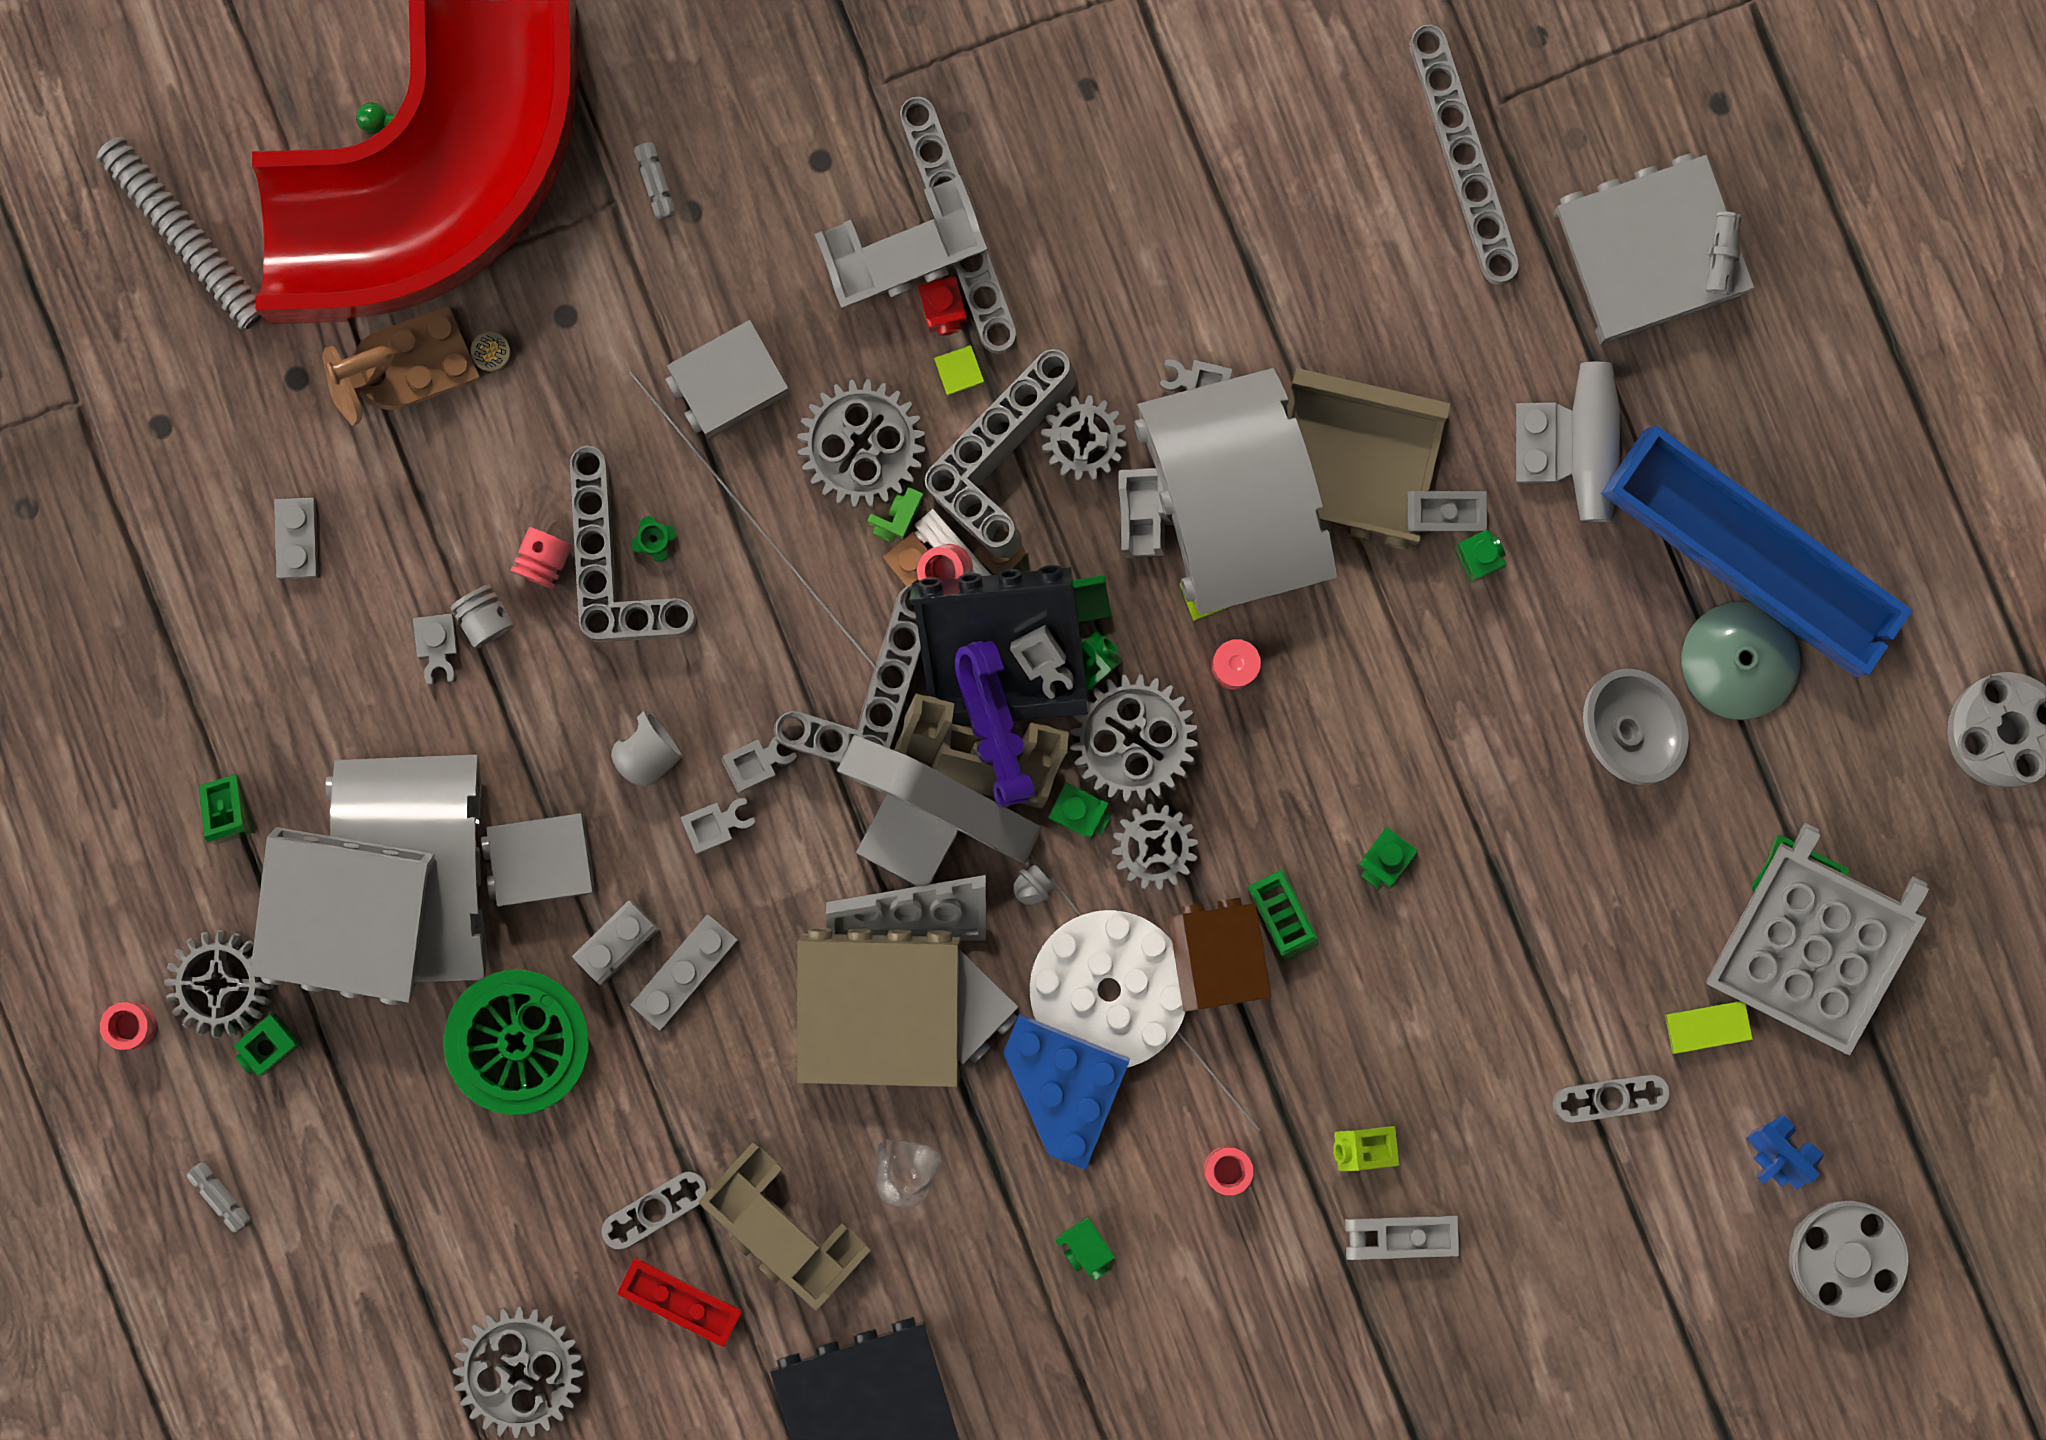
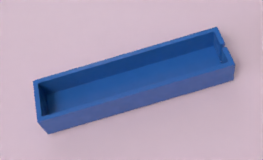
M1657 425L1643 431L1601 492V495L1854 677L1869 676L1888 648V645L1883 642L1871 643L1873 638L1878 641L1893 640L1913 611Z

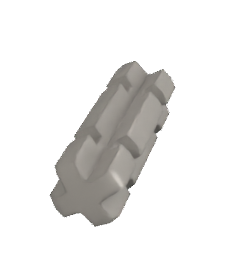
M652 142L640 144L634 148L638 164L642 165L640 171L650 200H653L651 205L657 219L671 217L675 214L676 210L672 198L668 197L670 191L661 164L657 162L659 157L656 148Z
M203 1162L198 1163L186 1174L187 1179L195 1188L199 1186L201 1189L199 1193L219 1217L224 1216L225 1220L223 1222L232 1232L240 1231L249 1223L250 1216L242 1207L238 1208L236 1206L238 1202L218 1178L214 1179L212 1177L214 1173Z

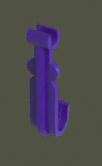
M976 641L968 646L959 648L955 658V671L974 734L983 740L977 747V755L983 762L992 763L997 781L994 782L993 791L999 807L1027 802L1029 797L1035 795L1034 786L1029 775H1022L1016 758L1023 751V741L1018 735L1009 734L1014 724L996 673L1004 670L1001 657L993 641Z

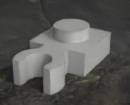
M1165 360L1164 367L1175 370L1178 378L1173 382L1161 380L1159 387L1165 391H1176L1179 388H1185L1188 391L1229 380L1232 369L1194 360L1192 370L1190 371L1186 370L1176 360Z
M454 614L413 618L417 658H429V663L424 670L426 683L434 685L433 674L438 668L446 670L448 682H455V668L447 659V655L458 654Z
M1046 625L1011 642L1010 650L1029 679L1032 680L1040 675L1043 678L1042 688L1047 697L1050 699L1055 697L1056 688L1052 684L1053 681L1060 680L1064 682L1068 690L1073 688L1074 678L1072 673L1067 668L1061 666L1065 664L1066 655Z
M774 737L765 749L762 748L759 740H755L723 755L721 760L739 794L773 778L776 774L772 765L788 766L796 759V753L788 756L779 755L777 745L780 743Z
M746 798L733 801L728 810L723 813L717 802L680 817L696 855L733 840L729 831L730 828L747 829L756 823L754 817L746 821H740L736 816L738 808L748 804Z

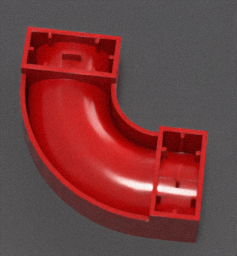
M409 0L410 80L405 99L399 111L385 128L368 140L345 148L252 151V168L256 174L260 192L264 234L263 278L260 292L258 295H255V311L270 324L349 322V318L377 316L404 310L435 299L464 284L487 268L505 252L530 224L547 198L562 166L570 140L576 105V82H579L577 6L575 0Z

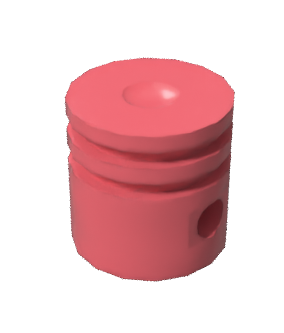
M529 527L518 551L521 556L520 558H515L514 562L517 565L516 567L512 566L510 571L554 590L555 584L552 582L553 580L558 581L559 575L556 573L557 571L562 572L573 546L552 535Z
M944 544L931 548L921 556L917 566L919 581L928 577H938L942 580L957 579L961 575L973 572L972 558L965 549L955 544Z
M1232 639L1223 643L1215 652L1211 662V671L1215 680L1222 687L1230 690H1240L1249 686L1257 677L1261 668V660L1257 649L1251 643L1242 639Z
M124 1002L112 1005L103 1013L100 1021V1033L104 1041L118 1050H132L145 1047L153 1040L157 1031V1020L153 1011L146 1005L138 1002Z
M1222 1146L1213 1150L1207 1157L1204 1164V1176L1207 1183L1216 1192L1223 1195H1237L1244 1192L1250 1185L1253 1178V1165L1250 1158L1240 1149L1232 1146Z

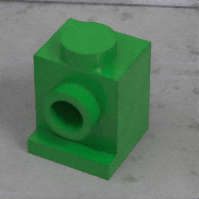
M1485 530L1458 543L1454 547L1470 583L1507 566L1504 560L1506 553L1503 545L1496 535L1492 536L1491 531Z
M270 1014L233 1046L239 1052L235 1057L248 1074L252 1075L256 1072L258 1076H264L302 1044L277 1014ZM265 1040H269L273 1044V1051L270 1055H264L260 1050L261 1043Z
M1088 1216L1055 1238L1059 1247L1067 1243L1070 1249L1065 1251L1064 1254L1077 1272L1084 1268L1092 1281L1100 1278L1113 1268L1109 1262L1115 1256Z

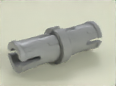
M1721 211L1717 212L1713 245L1708 248V256L1711 258L1705 291L1718 295H1730L1735 260H1739L1740 250L1737 247L1742 215Z

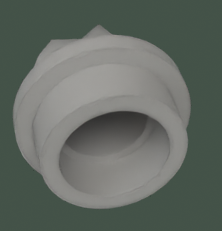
M1035 864L1027 870L1022 868L1019 871L1020 874L1014 883V893L1018 901L1027 905H1035L1050 898L1048 893L1055 886Z

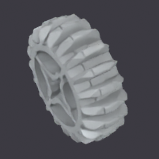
M218 930L215 936V943L209 932L201 933L202 946L195 939L190 938L186 941L191 951L190 954L182 949L175 951L176 957L183 962L181 965L169 963L167 969L176 972L177 976L176 979L168 978L164 980L165 986H176V993L166 995V1001L174 1002L179 1000L180 1005L173 1009L172 1014L180 1016L186 1012L188 1013L182 1024L185 1028H190L196 1021H199L196 1028L198 1035H205L211 1025L213 1038H221L223 1026H225L229 1036H236V1022L244 1030H249L252 1025L247 1017L248 1014L256 1019L263 1017L262 1011L255 1006L257 1003L270 1005L271 999L261 996L262 989L271 990L274 988V985L262 982L261 977L250 976L252 963L250 953L253 951V941H247L240 948L241 934L234 933L227 943L226 931ZM214 952V960L210 961L209 971L202 977H190L196 963L207 954ZM227 952L236 956L244 964L249 979H240L231 973L230 961H227ZM219 973L223 975L221 979H227L229 983H237V986H227V988L220 989L219 995L215 994L217 989H212L211 986H203L201 982L217 980ZM189 989L201 990L208 997V1007L212 1008L211 1016L196 1006ZM237 991H248L242 1006L234 1013L224 1017V1008H228L230 996Z

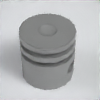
M491 584L484 585L470 592L450 607L453 613L457 612L455 616L457 621H463L460 626L474 649L481 648L495 641L515 626L502 602L496 601L499 598L495 592L491 593L493 590Z

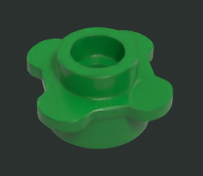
M652 516L643 517L640 520L641 527L638 530L637 537L631 540V547L636 553L645 552L651 555L654 561L661 562L668 556L667 548L670 541L674 540L677 536L676 529L672 525L664 526L656 522ZM652 535H656L658 538L654 543L650 541Z

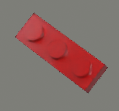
M637 1257L633 1259L616 1293L722 1347H725L743 1311Z

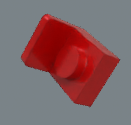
M956 276L918 285L929 333L937 331L938 336H947L960 332V325L967 324V316Z

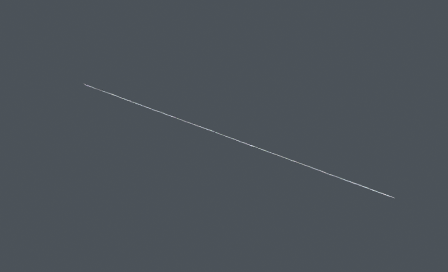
M630 371L629 373L875 669V664ZM881 673V677L887 683V685L890 686V688L895 689L885 678V676H883V674ZM904 701V705L909 709V705ZM1030 853L1029 856H1031V858L1045 873L1049 880L1055 885L1059 892L1065 897V899L1069 902L1073 909H1075L1079 916H1081L1082 914L1080 913V911L1074 906V904L1064 894L1060 887L1054 882V880L1050 877L1046 870H1044V868L1040 865L1036 858H1034V856ZM1177 1031V1034L1180 1036V1038L1187 1044L1190 1050L1197 1056V1058L1204 1065V1067L1207 1068V1070L1214 1077V1079L1221 1085L1224 1091L1231 1097L1234 1103L1238 1106L1239 1109H1241L1244 1115L1248 1118L1249 1121H1251V1123L1259 1132L1260 1128L1256 1125V1123H1254V1121L1250 1118L1246 1111L1230 1094V1092L1226 1089L1222 1082H1220V1080L1206 1065L1202 1058L1196 1053L1192 1046L1186 1041L1182 1034L1179 1031Z

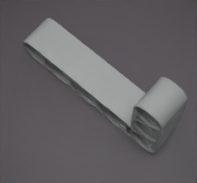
M1051 349L1040 354L929 468L925 476L926 488L936 502L988 551L998 558H1009L1015 555L1021 548L1022 536L1011 518L977 487L1076 385V371L1067 355L1060 350ZM1054 367H1065L1064 372L1059 377L1048 378L1049 372ZM1027 395H1037V399L1032 405L1027 407L1020 406L1021 401ZM1000 423H1010L1005 433L1000 435L993 434L995 427ZM982 451L978 461L965 463L967 456L971 452ZM946 479H954L952 488L944 492L938 491L941 482ZM971 505H982L977 515L973 517L965 516L967 509ZM999 530H1010L1008 537L1004 541H992L993 536Z
M594 446L578 448L570 459L580 629L588 638L595 642L687 636L694 630L697 617L689 603L682 599L617 602L608 461L601 451ZM589 456L597 457L600 466L596 473L589 476L580 473V463L584 458ZM591 495L599 496L602 500L601 509L593 515L583 513L582 503L584 499ZM590 535H601L604 538L603 549L597 554L586 553L584 549L585 540ZM593 574H603L607 580L605 589L597 594L588 592L586 588L588 578ZM675 608L687 610L688 621L683 627L672 628L668 625L667 617L671 610ZM642 610L648 614V624L639 631L630 629L628 626L630 614L634 611ZM596 613H605L609 619L608 627L601 633H593L589 630V620Z
M912 584L901 590L896 598L856 729L801 712L790 711L780 716L774 724V735L781 745L838 764L841 763L854 735L890 749L921 649L916 615L914 612L909 611L905 605V597L908 592H911ZM906 629L913 635L914 643L910 650L903 651L894 645L893 635L896 630ZM886 667H895L901 672L902 682L899 687L892 689L882 683L881 673ZM876 704H882L890 711V720L883 727L874 725L869 717L871 708ZM794 718L800 721L803 726V734L800 739L790 741L783 736L781 728L786 719ZM833 730L840 736L841 746L836 752H826L820 746V736L824 731Z
M856 735L853 736L837 769V772L902 800L1026 864L1042 830L1041 826L1005 807H999L996 802L909 756Z

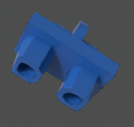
M1784 1115L1752 1131L1746 1140L1758 1151L1753 1159L1763 1168L1757 1175V1179L1762 1184L1773 1178L1781 1187L1789 1182L1798 1190L1806 1183H1812L1820 1175L1816 1168L1823 1158V1153L1814 1144L1809 1142L1796 1150L1788 1142V1139L1796 1132L1795 1125Z

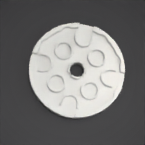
M1103 910L1076 917L1062 925L1048 938L1033 965L1030 979V1001L1035 1020L1130 1058L1127 1067L1140 1064L1160 1052L1174 1037L1185 1016L1172 941L1156 925L1135 914ZM1106 978L1115 979L1121 987L1120 995L1114 1001H1104L1098 995V985Z

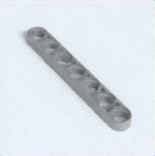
M1431 24L1423 25L1413 33L1409 44L1416 71L1482 274L1492 284H1506L1517 273L1519 267L1517 254L1446 36L1437 26ZM1423 34H1431L1437 38L1439 48L1432 54H1425L1419 50L1417 39ZM1435 71L1446 72L1451 79L1450 87L1444 91L1433 89L1429 83L1431 73ZM1453 107L1461 112L1463 122L1460 126L1449 128L1443 124L1441 113L1446 108ZM1462 144L1470 146L1475 153L1474 161L1468 165L1457 163L1453 157V150L1456 146ZM1474 181L1481 182L1487 190L1486 198L1481 202L1469 200L1465 194V187L1468 183ZM1486 218L1493 219L1499 226L1498 235L1493 239L1482 238L1477 231V224L1480 220ZM1501 255L1509 260L1511 263L1509 274L1496 276L1491 272L1489 262L1494 256Z
M919 96L906 100L900 111L901 124L925 189L934 187V184L940 179L952 180L954 177L959 176L932 103L926 98ZM913 106H923L929 112V119L924 125L914 126L908 122L906 118L907 112ZM928 142L939 144L943 150L941 158L932 163L924 161L920 156V149L924 144ZM985 251L980 253L983 264L978 271L967 272L961 267L960 262H957L954 268L982 344L991 353L1002 354L1009 351L1015 344L1016 330L989 255ZM981 288H989L996 294V303L989 309L979 308L974 303V294ZM998 324L1004 325L1010 332V338L1007 343L1000 346L993 345L987 338V332L990 327Z

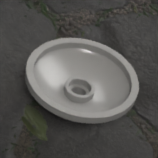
M1619 669L1600 678L1590 689L1584 704V730L1593 753L1609 772L1619 779L1632 784L1650 785L1668 778L1678 770L1687 753L1689 741L1688 725L1679 701L1662 681L1641 670Z

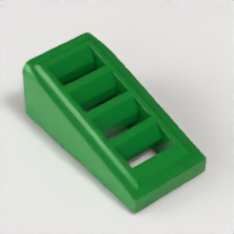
M1283 869L1247 886L1284 961H1288L1319 945L1318 938ZM1280 886L1283 887L1285 892L1263 902L1262 895ZM1290 901L1292 906L1270 916L1268 910ZM1293 916H1297L1299 921L1279 931L1277 930L1275 925ZM1304 930L1306 935L1286 945L1284 944V939Z

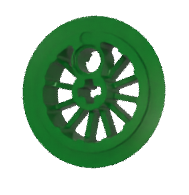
M505 970L478 980L458 998L452 1007L445 1025L443 1046L448 1070L459 1089L469 1099L479 1106L496 1113L524 1115L548 1108L562 1099L572 1089L583 1071L587 1059L589 1040L583 1013L573 996L563 986L553 979L533 971ZM516 995H529L530 1001L523 1004L517 1010ZM505 996L509 999L511 1025L507 1023L493 1005L494 1001ZM534 1006L540 1007L546 1015L544 1025L537 1030L530 1028L525 1020L526 1011ZM486 1008L502 1026L503 1030L501 1032L477 1022L479 1016ZM557 1016L563 1031L546 1035L553 1026L554 1017ZM477 1029L498 1037V1042L473 1046V1030ZM523 1033L525 1035L523 1043L527 1045L526 1049H516L512 1052L510 1050L512 1042L508 1039L511 1034L519 1035ZM564 1038L563 1055L538 1046V1042ZM499 1048L500 1053L482 1068L478 1067L473 1056L474 1052ZM535 1052L559 1062L557 1069L551 1076L535 1058ZM506 1057L508 1060L498 1084H495L485 1076V1073ZM526 1059L530 1061L543 1078L542 1084L530 1088L528 1084ZM515 1061L518 1062L520 1090L507 1089L505 1086Z

